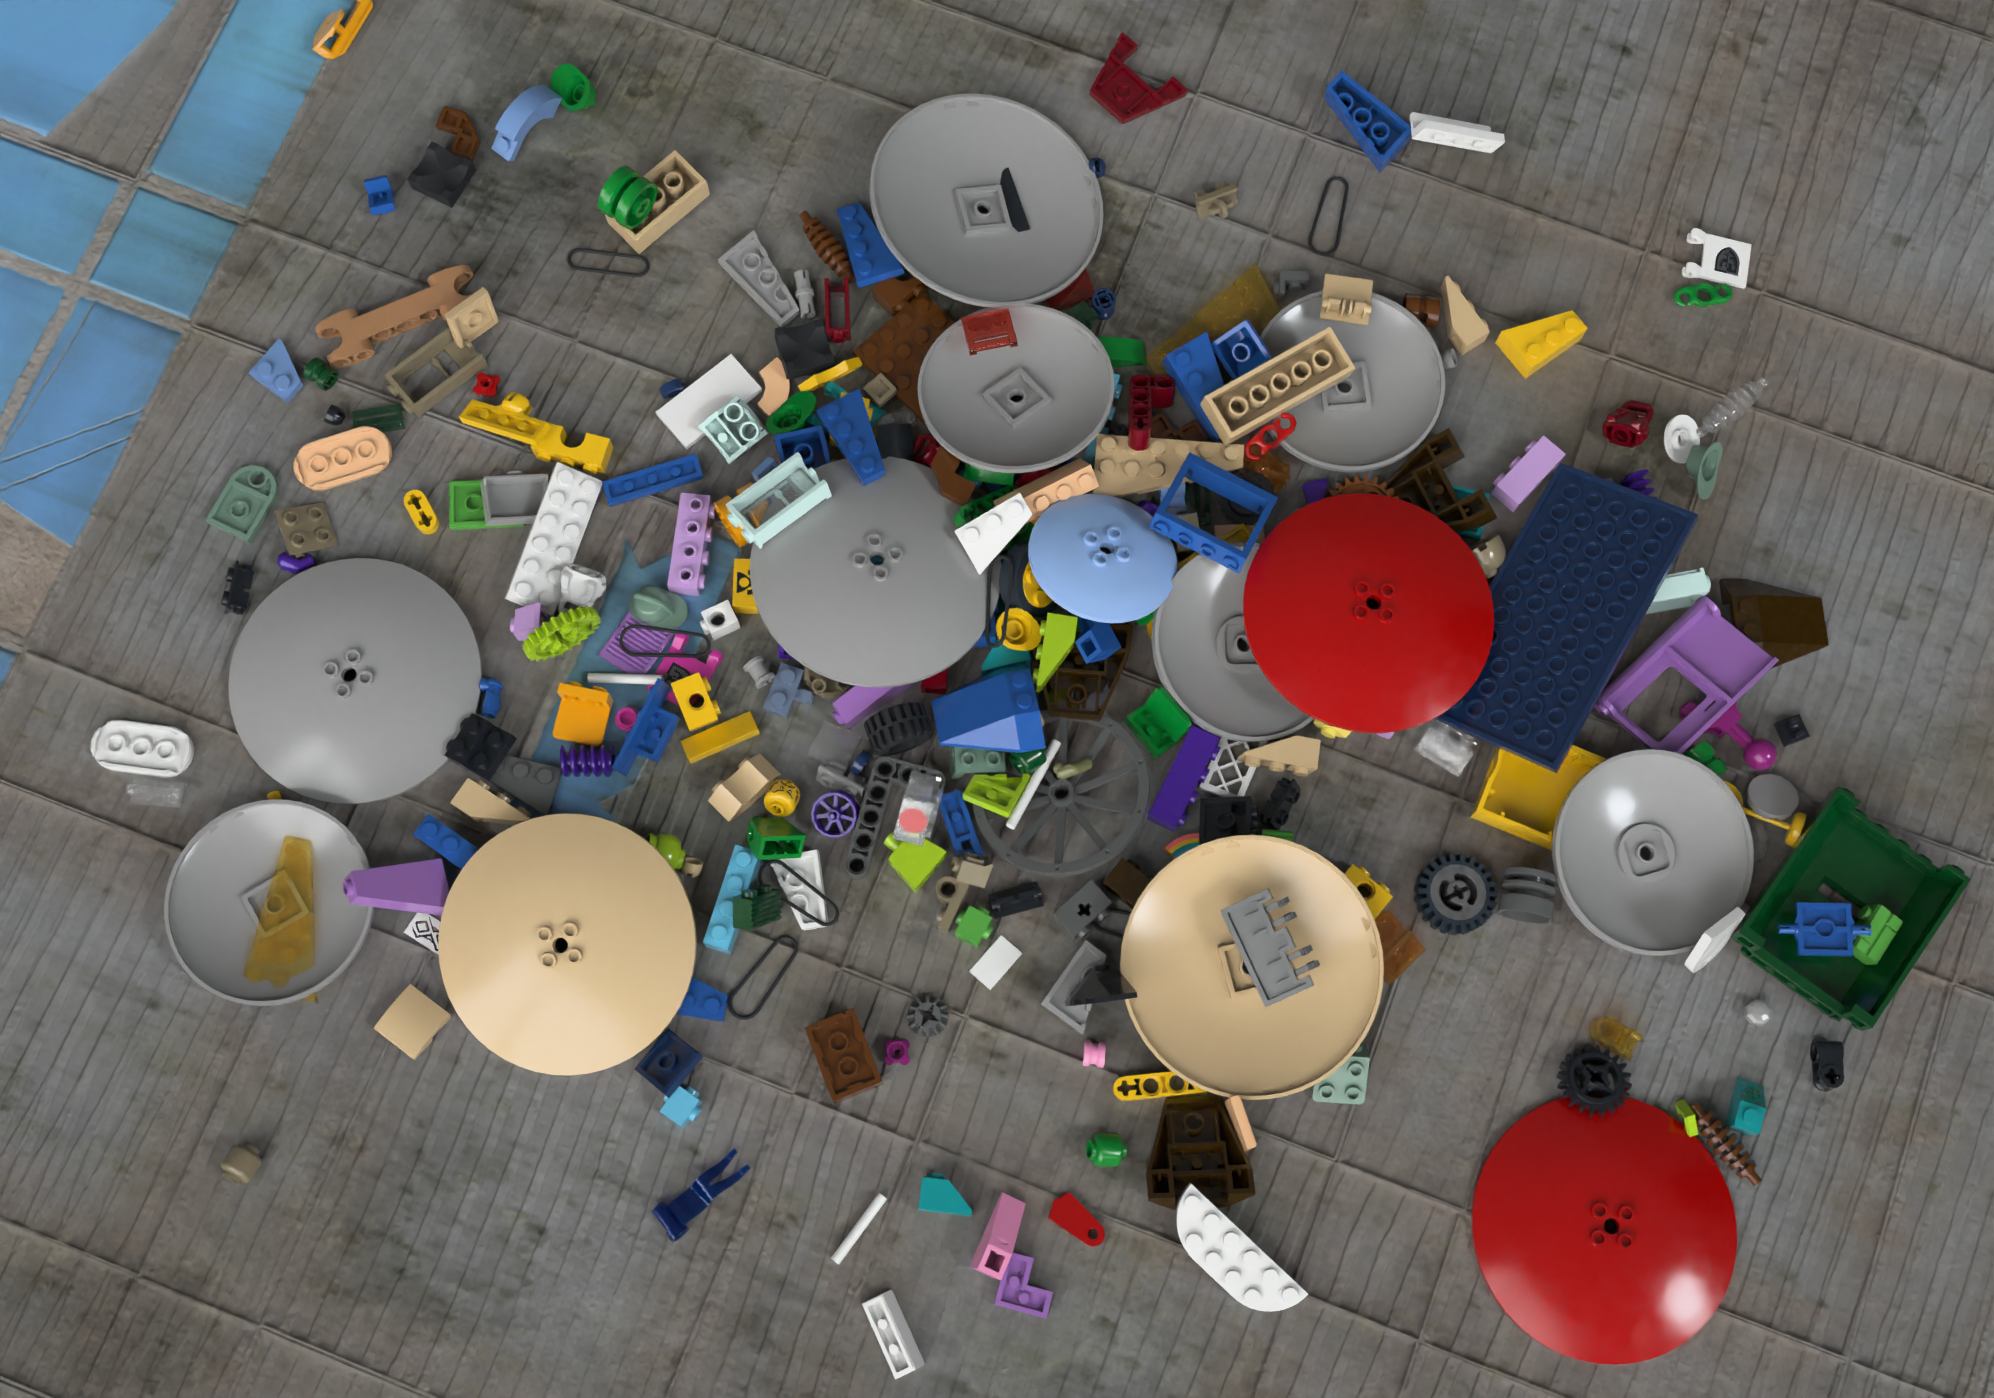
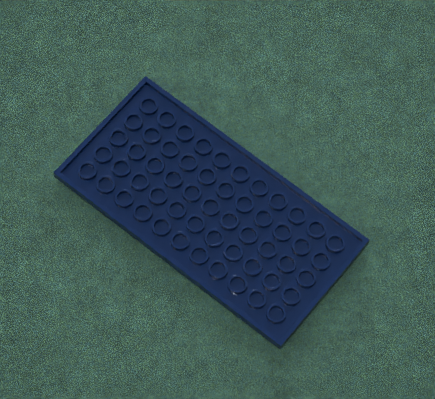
M1560 463L1489 586L1494 609V630L1490 652L1484 668L1469 691L1453 707L1435 718V720L1557 773L1698 521V514Z

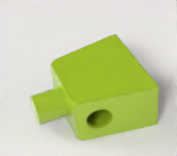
M891 832L883 843L893 851L888 858L889 864L915 893L920 890L947 857V851L915 833H909L903 840L894 832Z

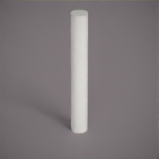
M588 673L587 677L588 683L654 685L658 678L664 681L663 675Z
M878 1193L831 1257L837 1264L841 1263L886 1202L887 1198L882 1194Z

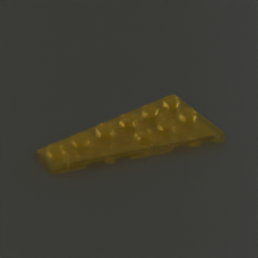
M1254 263L1246 273L1234 280L1231 286L1224 292L1219 293L1197 312L1188 323L1183 324L1173 336L1166 339L1146 356L1145 362L1152 375L1169 376L1161 363L1165 356L1207 332L1210 343H1212L1218 337L1248 319L1258 335L1261 336L1263 330L1280 310L1257 265Z

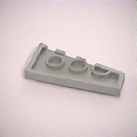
M754 230L718 259L719 264L780 327L786 326L800 314L797 304L781 280L777 269L773 266Z

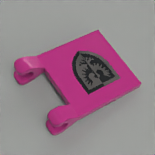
M676 634L667 654H686L681 650L689 641V636ZM712 650L706 664L695 658L664 657L654 675H663L664 682L669 686L675 681L698 672L701 678L706 676L709 681L715 669L723 660V655L718 650ZM648 684L646 689L650 690L652 684ZM671 688L666 700L680 707ZM694 695L690 698L689 703L692 707H694L700 695Z

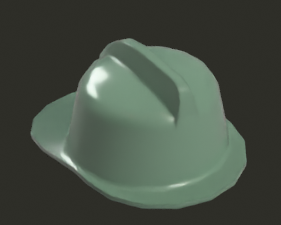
M1718 441L1713 442L1709 446L1693 445L1686 461L1687 474L1697 482V493L1702 500L1708 499L1714 490L1723 450L1722 444Z
M647 586L639 589L634 593L629 604L630 612L636 620L653 627L677 629L687 619L688 609L684 600L675 593L656 586Z

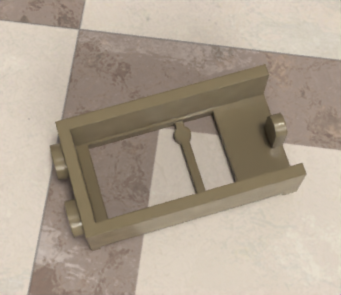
M448 327L384 376L389 382L386 387L394 397L399 395L403 399L401 405L409 414L414 412L420 419L421 415L482 369L485 370L489 366L482 354L479 355L468 339L464 341L466 346L460 349L456 345ZM444 351L448 353L460 368L452 376H449L440 365L439 360L435 359ZM432 361L433 366L437 367L447 379L417 401L402 382Z

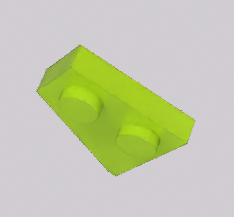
M987 774L974 775L963 792V800L1009 818L1031 776L1029 774H1022V777L1007 778V774H996L994 776H988Z

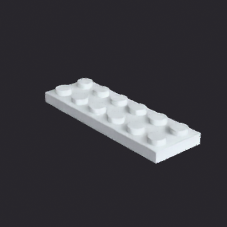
M559 462L555 464L505 599L522 606L541 603L549 617L554 615L562 594L560 572L565 566L574 562L603 481Z

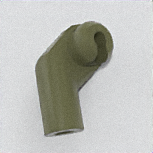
M1088 757L1067 765L1060 761L1054 765L1053 771L1056 773V777L1066 779L1090 770L1092 768V761Z

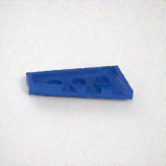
M860 202L837 209L859 288L905 274L899 261L884 242L881 234Z

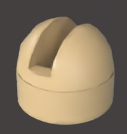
M685 857L681 867L683 874L687 877V874L690 873L692 878L698 876L702 870L703 861L694 857Z

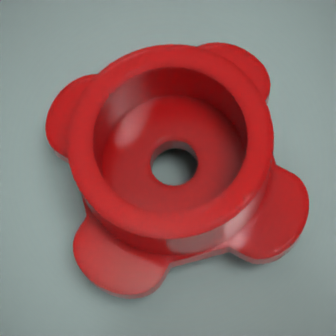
M484 372L478 373L476 376L477 384L473 387L474 393L485 397L496 396L498 391L497 384L500 383L499 376L496 374L492 376L486 375Z

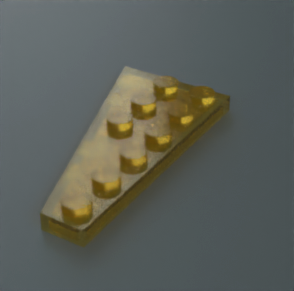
M285 835L243 976L247 977L252 983L272 980L274 987L283 988L287 985L289 977L301 974L314 966L315 913L313 900L315 896L311 841ZM315 992L300 1000L318 1003V994Z

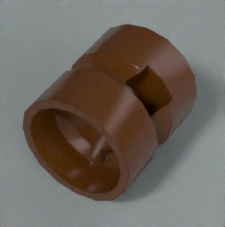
M1405 293L1402 307L1412 313L1425 327L1436 328L1440 312V297L1426 295L1422 299L1419 294Z

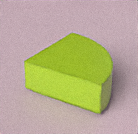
M1685 1099L1676 1101V1110L1684 1119V1128L1689 1137L1698 1135L1694 1112Z

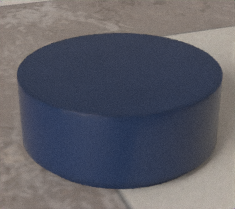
M674 379L662 385L659 390L663 398L669 399L681 393L685 386L681 379Z
M863 750L850 771L855 775H859L870 760L871 754Z

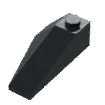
M1108 964L1094 966L1095 971L1088 972L1065 1001V1005L1067 1007L1138 997L1136 990L1118 969H1110Z

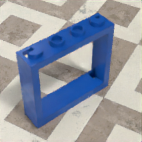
M1189 452L1158 507L1149 528L1239 574L1278 497ZM1184 477L1261 515L1243 550L1166 512Z

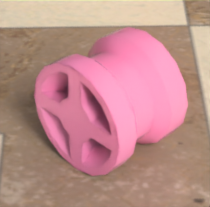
M1085 1040L1082 1066L1095 1064L1099 1068H1104L1106 1042L1100 1041L1096 1044L1090 1040Z

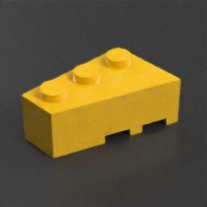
M1571 310L1501 331L1495 344L1526 379L1580 341L1588 328L1575 312Z

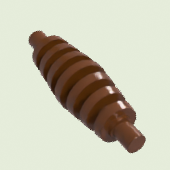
M803 211L799 215L804 222L803 231L807 234L808 240L812 242L811 245L816 250V254L822 258L825 264H828L832 271H835L834 273L838 277H848L849 284L855 282L856 278L852 272V263L847 253L844 252L839 239L824 224H821L819 218H812L807 211Z
M1697 1101L1689 1107L1696 1116L1697 1127L1704 1126L1700 1130L1702 1136L1711 1134L1706 1139L1707 1144L1710 1146L1716 1142L1718 1143L1712 1149L1714 1154L1717 1155L1725 1151L1719 1157L1720 1160L1726 1162L1731 1159L1732 1161L1727 1166L1731 1170L1738 1167L1739 1170L1736 1172V1175L1739 1178L1746 1177L1753 1186L1759 1184L1762 1179L1755 1172L1756 1163L1754 1160L1747 1162L1750 1158L1749 1152L1739 1153L1745 1147L1741 1141L1733 1145L1738 1139L1736 1133L1726 1137L1725 1135L1731 1128L1727 1125L1719 1128L1718 1126L1723 1121L1719 1117L1712 1120L1711 1117L1715 1114L1713 1111L1704 1110Z

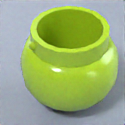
M649 833L645 839L658 849L674 870L682 867L685 850L681 849V842L676 836L669 833H659L657 835Z

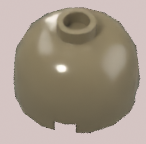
M1499 534L1487 536L1469 547L1478 560L1486 579L1496 575L1498 572L1497 568L1503 564L1506 557V550Z

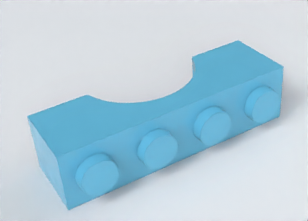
M735 845L703 940V944L707 948L730 955L739 929L733 928V897L741 894L742 890L751 888L762 861L758 860L749 848Z

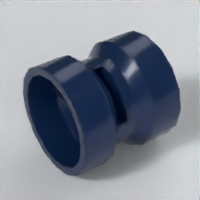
M1106 288L1095 291L1091 305V312L1095 318L1107 320L1112 317L1115 311V294Z

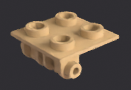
M1325 274L1319 319L1368 326L1369 314H1371L1373 280Z

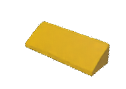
M749 711L680 742L690 764L757 736L760 732Z

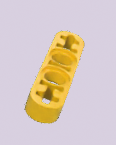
M1172 1071L1123 1076L1118 1078L1113 1085L1114 1096L1121 1101L1199 1094L1208 1091L1192 1084L1193 1090H1188L1189 1082L1183 1080L1184 1086L1181 1090L1175 1091L1171 1089L1169 1085L1170 1078L1178 1076ZM1146 1079H1154L1157 1082L1158 1089L1155 1093H1147L1144 1090L1143 1083ZM1134 1080H1139L1138 1088L1141 1095H1136V1090L1128 1091V1096H1123L1121 1091L1118 1092L1117 1087H1120L1122 1082H1126L1127 1086H1135Z

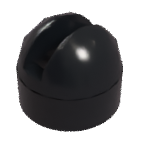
M332 404L327 411L325 422L335 426L341 425L346 418L344 410Z

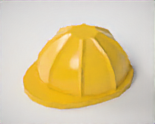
M1020 608L1009 609L1006 636L1002 644L1016 651H1030L1038 646L1042 635H1039L1040 626L1038 622L1027 611ZM1005 612L997 619L996 633L999 640L1002 636Z

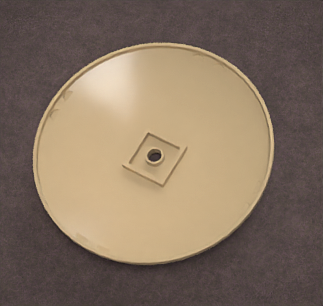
M566 813L545 815L526 820L504 830L485 843L462 868L452 885L442 912L438 940L439 964L443 983L456 1013L470 1032L489 1050L504 1060L528 1070L551 1075H580L601 1071L626 1061L649 1046L670 1024L685 999L694 972L697 947L695 919L687 892L678 874L658 849L639 834L614 821L597 816ZM558 938H564L568 943V948L564 953L557 951L555 948V942Z
M1239 835L1216 839L1183 853L1171 861L1152 879L1138 898L1127 922L1121 946L1120 972L1137 992L1138 998L1125 999L1129 1015L1137 1032L1151 1052L1170 1071L1192 1085L1225 1097L1239 1095L1241 1099L1261 1100L1288 1096L1303 1091L1333 1074L1351 1057L1367 1035L1374 1021L1383 988L1384 962L1380 935L1367 903L1354 884L1334 864L1318 853L1285 839L1260 835ZM1269 888L1274 899L1263 903L1264 906H1268L1287 896L1290 900L1287 905L1269 911L1273 921L1289 912H1296L1297 915L1296 918L1275 927L1277 931L1287 926L1297 946L1287 951V955L1308 945H1311L1313 949L1309 954L1292 960L1295 968L1298 969L1313 960H1318L1320 966L1298 975L1299 979L1310 975L1314 986L1265 1007L1251 976L1242 969L1243 958L1220 910Z

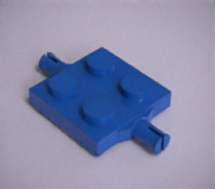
M1797 902L1795 903L1794 923L1777 924V928H1779L1777 930L1778 934H1794L1797 943V955L1851 957L1853 956V940L1855 935L1871 936L1872 930H1870L1872 929L1871 925H1855L1851 914V903Z

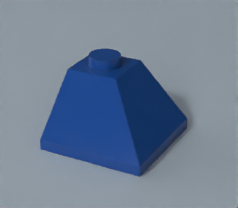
M1248 319L1239 323L1211 343L1213 351L1233 380L1273 359V356Z

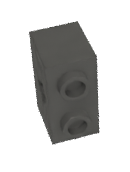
M1090 880L1053 913V919L1073 941L1078 937L1083 939L1092 931L1091 925L1095 921L1099 920L1102 922L1111 914L1109 909L1112 907V901ZM1080 908L1083 910L1089 908V916L1087 917L1084 914L1080 917Z

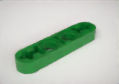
M1008 485L962 506L954 514L953 520L955 525L960 528L983 515L977 507L981 508L985 513L995 508L993 500L1018 489L1016 485Z

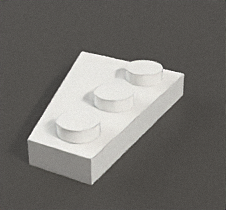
M1021 493L955 530L957 537L979 575L982 574L993 559L997 557L1008 542L1033 516Z

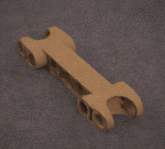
M458 265L436 272L427 279L429 288L360 316L356 309L351 308L333 314L319 322L315 327L319 338H342L341 345L327 357L329 365L333 368H343L365 361L375 353L372 345L442 317L444 322L448 324L444 314L472 295L459 294V289L474 276L471 267L468 265Z

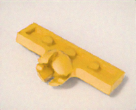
M514 391L508 393L499 406H493L472 399L459 415L461 422L534 446H538L551 429L548 422L529 416L533 406L529 404V400L524 395Z

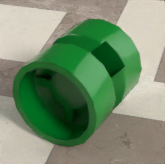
M1708 740L1684 754V756L1700 762L1717 776L1728 770L1721 758L1714 757L1715 750Z

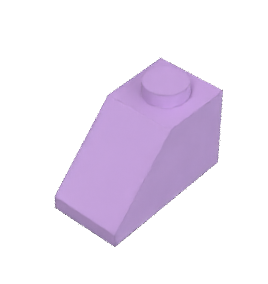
M534 603L515 609V618L512 617L510 621V631L513 632L518 641H524L529 638L528 634L535 632L534 628L541 627L542 622L550 621V617L541 603Z

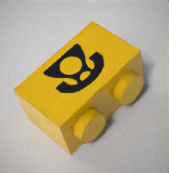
M734 559L732 599L734 613L759 614L751 589L750 559Z

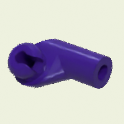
M282 552L277 558L278 566L293 574H298L316 565L311 554L297 559L290 556L287 552Z

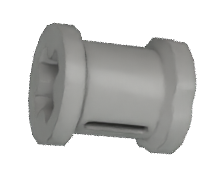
M762 656L754 657L743 667L744 671L749 672L756 682L755 686L757 689L763 688L775 679V674L773 672L770 673L763 663L764 659Z

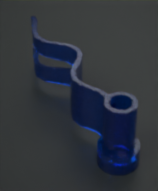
M735 1148L718 1164L701 1174L684 1193L668 1205L664 1201L659 1203L651 1211L667 1231L666 1235L672 1243L680 1239L689 1230L686 1224L703 1212L720 1193L733 1186L751 1169L747 1164L730 1177L711 1186L709 1185L714 1178L724 1171L737 1154Z

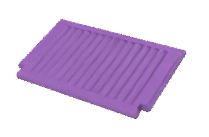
M629 610L598 653V656L626 674H647L659 657H633L627 655L620 647L619 638L624 628L634 624L650 626L636 620ZM631 628L624 634L623 644L629 652L662 653L676 633Z

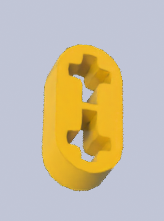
M411 490L406 493L404 505L418 530L428 535L436 532L439 527V520L423 492ZM416 497L421 506L419 510L415 507L412 500ZM426 515L431 525L426 527L421 516Z

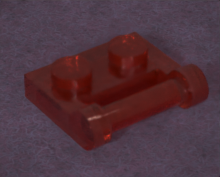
M1009 308L961 318L970 356L977 355V352L1005 346H1010V348L1018 346ZM1007 335V336H1005V337H1000V338H995V339H990V340L975 342V341H979V340H984V339H989V338H994V337H999V336Z

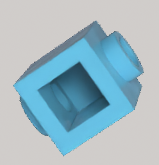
M688 1085L684 1089L679 1086L670 1098L665 1095L663 1101L666 1103L659 1112L682 1128H685L690 1120L694 1122L702 1111V1108L699 1107L702 1101L697 1099L700 1093Z

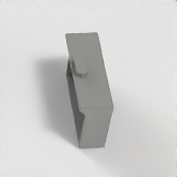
M508 471L507 475L484 476L480 487L486 526L533 524L548 485V474L522 475V471Z

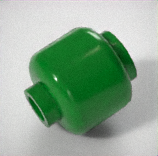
M1096 1132L1086 1143L1087 1158L1097 1167H1116L1120 1164L1122 1157H1126L1127 1154L1126 1143L1122 1141L1120 1135L1116 1132Z

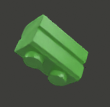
M1872 904L1864 906L1858 912L1857 917L1859 920L1856 925H1871V936L1855 935L1853 940L1854 957L1866 965L1878 964L1903 923L1900 918L1891 914L1883 905Z

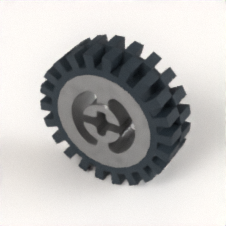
M1450 853L1447 856L1442 855L1428 864L1416 880L1418 881L1417 885L1414 887V892H1416L1414 902H1418L1419 905L1416 909L1418 913L1422 912L1424 915L1422 919L1425 923L1429 921L1431 923L1430 927L1434 930L1438 928L1440 933L1443 934L1448 932L1451 935H1458L1460 933L1463 935L1479 928L1492 916V910L1497 905L1495 898L1498 897V891H1494V887L1497 886L1496 881L1491 880L1492 873L1490 870L1488 872L1485 871L1484 867L1486 865L1482 862L1479 864L1475 862L1476 858L1472 856L1467 858L1466 854L1462 853L1459 855H1455V853ZM1454 878H1459V879L1463 880L1464 882H1462V881H1456ZM1440 885H1444L1441 894L1442 899L1468 885L1472 893L1471 904L1469 905L1467 902L1470 896V890H1467L1460 896L1451 898L1444 905L1439 895ZM1448 907L1456 908L1457 911L1451 910Z

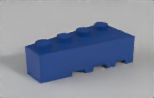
M1205 332L1166 355L1161 363L1168 375L1175 380L1176 388L1195 419L1209 437V441L1216 443L1221 439L1200 406V403L1206 395L1224 386L1208 334Z

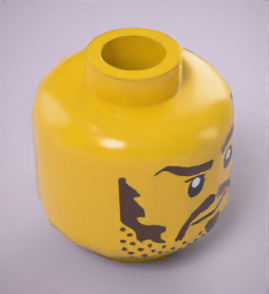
M778 779L773 781L764 796L765 808L775 816H789L794 812L800 800V791L790 780Z

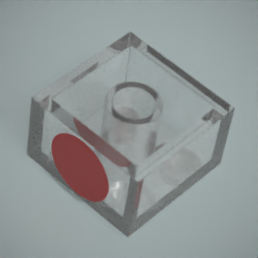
M912 770L893 834L894 839L923 846L925 837H931L944 789L939 788L941 778Z

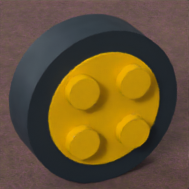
M1022 541L1015 544L1006 554L1012 560L1014 566L1009 609L1020 608L1027 611L1032 617H1044L1051 613L1058 604L1038 584L1029 562V541ZM1006 559L1003 560L999 576L1000 593L1005 606L1010 565Z

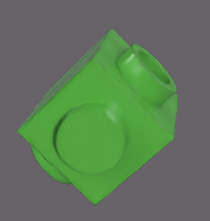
M969 905L967 911L962 909L955 922L958 924L955 937L978 948L982 939L987 940L994 928L991 925L992 917L989 916L990 912L978 905L975 908Z

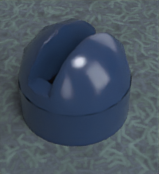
M1099 157L1092 158L1089 161V168L1095 173L1097 179L1104 176L1106 171V164ZM1095 164H1099L1100 171H1095Z

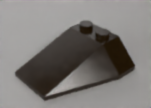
M1726 579L1719 581L1722 605H1730L1732 625L1771 657H1776L1779 660L1772 668L1829 646L1822 598L1749 579Z
M1217 1096L1165 1099L1146 1172L1148 1201L1177 1210L1179 1199L1189 1183L1193 1184L1217 1208L1231 1206L1255 1195L1252 1166Z

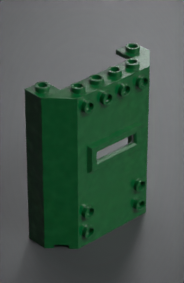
M1838 786L1828 793L1731 935V938L1734 942L1742 944L1743 947L1740 951L1746 958L1825 1015L1838 1022L1844 1018L1852 1022L1853 1028L1865 1031L1874 1027L1971 879L1956 865L1947 864L1937 868L1927 856L1917 854L1910 849V845L1907 842L1896 839L1889 834L1887 828L1869 820L1863 811L1855 808L1861 801L1855 798L1854 793ZM1823 882L1861 909L1866 905L1880 904L1887 908L1891 914L1896 915L1903 921L1880 961L1874 965L1863 964L1854 955L1851 957L1797 955V943L1794 934H1778L1777 930L1779 928H1777V924L1794 923L1795 903L1797 902L1835 903L1818 891ZM1852 915V918L1856 925L1859 919Z

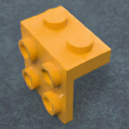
M568 681L567 684L559 683L557 693L561 697V702L552 732L554 738L600 747L603 743L613 704L611 695L605 688L592 686V689H589L573 681Z

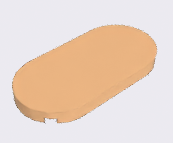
M369 426L357 427L305 444L298 451L297 457H295L294 472L297 479L306 487L317 491L328 490L383 471L391 460L392 446L388 437L378 429Z

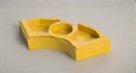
M859 357L845 360L824 372L813 375L798 385L800 391L810 392L825 386L828 381L833 382L861 367L862 362Z

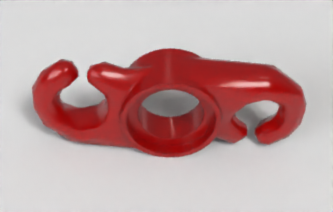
M1282 413L1281 418L1290 421L1289 428L1281 427L1280 418H1276L1272 424L1264 426L1246 443L1244 448L1245 456L1252 461L1260 459L1259 455H1253L1250 452V448L1253 445L1260 447V455H1265L1269 449L1276 448L1293 433L1297 424L1296 418L1290 413ZM1266 431H1275L1277 433V440L1273 443H1266L1263 440V435Z

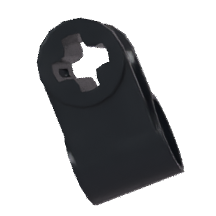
M1812 1040L1810 1057L1814 1086L1824 1092L1841 1086L1844 1082V1047L1842 1042ZM1825 1074L1827 1075V1077L1832 1079V1082H1830L1829 1079L1825 1078Z

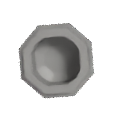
M1755 999L1744 1008V1017L1752 1025L1761 1026L1771 1019L1772 1009L1766 1001Z

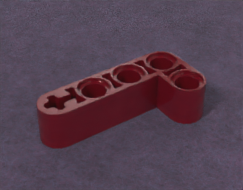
M1134 375L1130 378L1128 392V446L1131 449L1143 451L1149 448L1152 426L1151 408H1168L1173 405L1176 382L1172 377Z

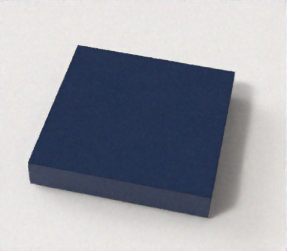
M668 1028L635 1067V1070L670 1098L703 1056Z

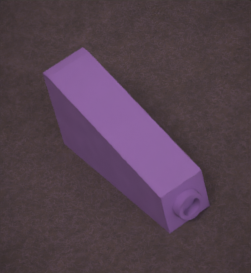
M917 682L882 688L855 685L832 703L835 710L832 715L839 725L844 723L847 729H849Z
M442 858L351 871L343 881V892L345 896H348L349 904L442 915L447 896L450 892Z

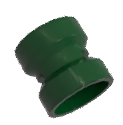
M316 357L305 367L304 377L311 382L315 381L319 388L327 391L337 382L339 372L333 367H327L323 360Z

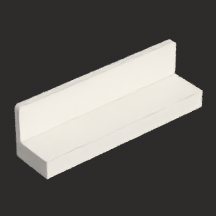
M1416 112L1410 114L1412 139L1486 153H1493L1505 143L1504 134L1491 132L1489 126Z

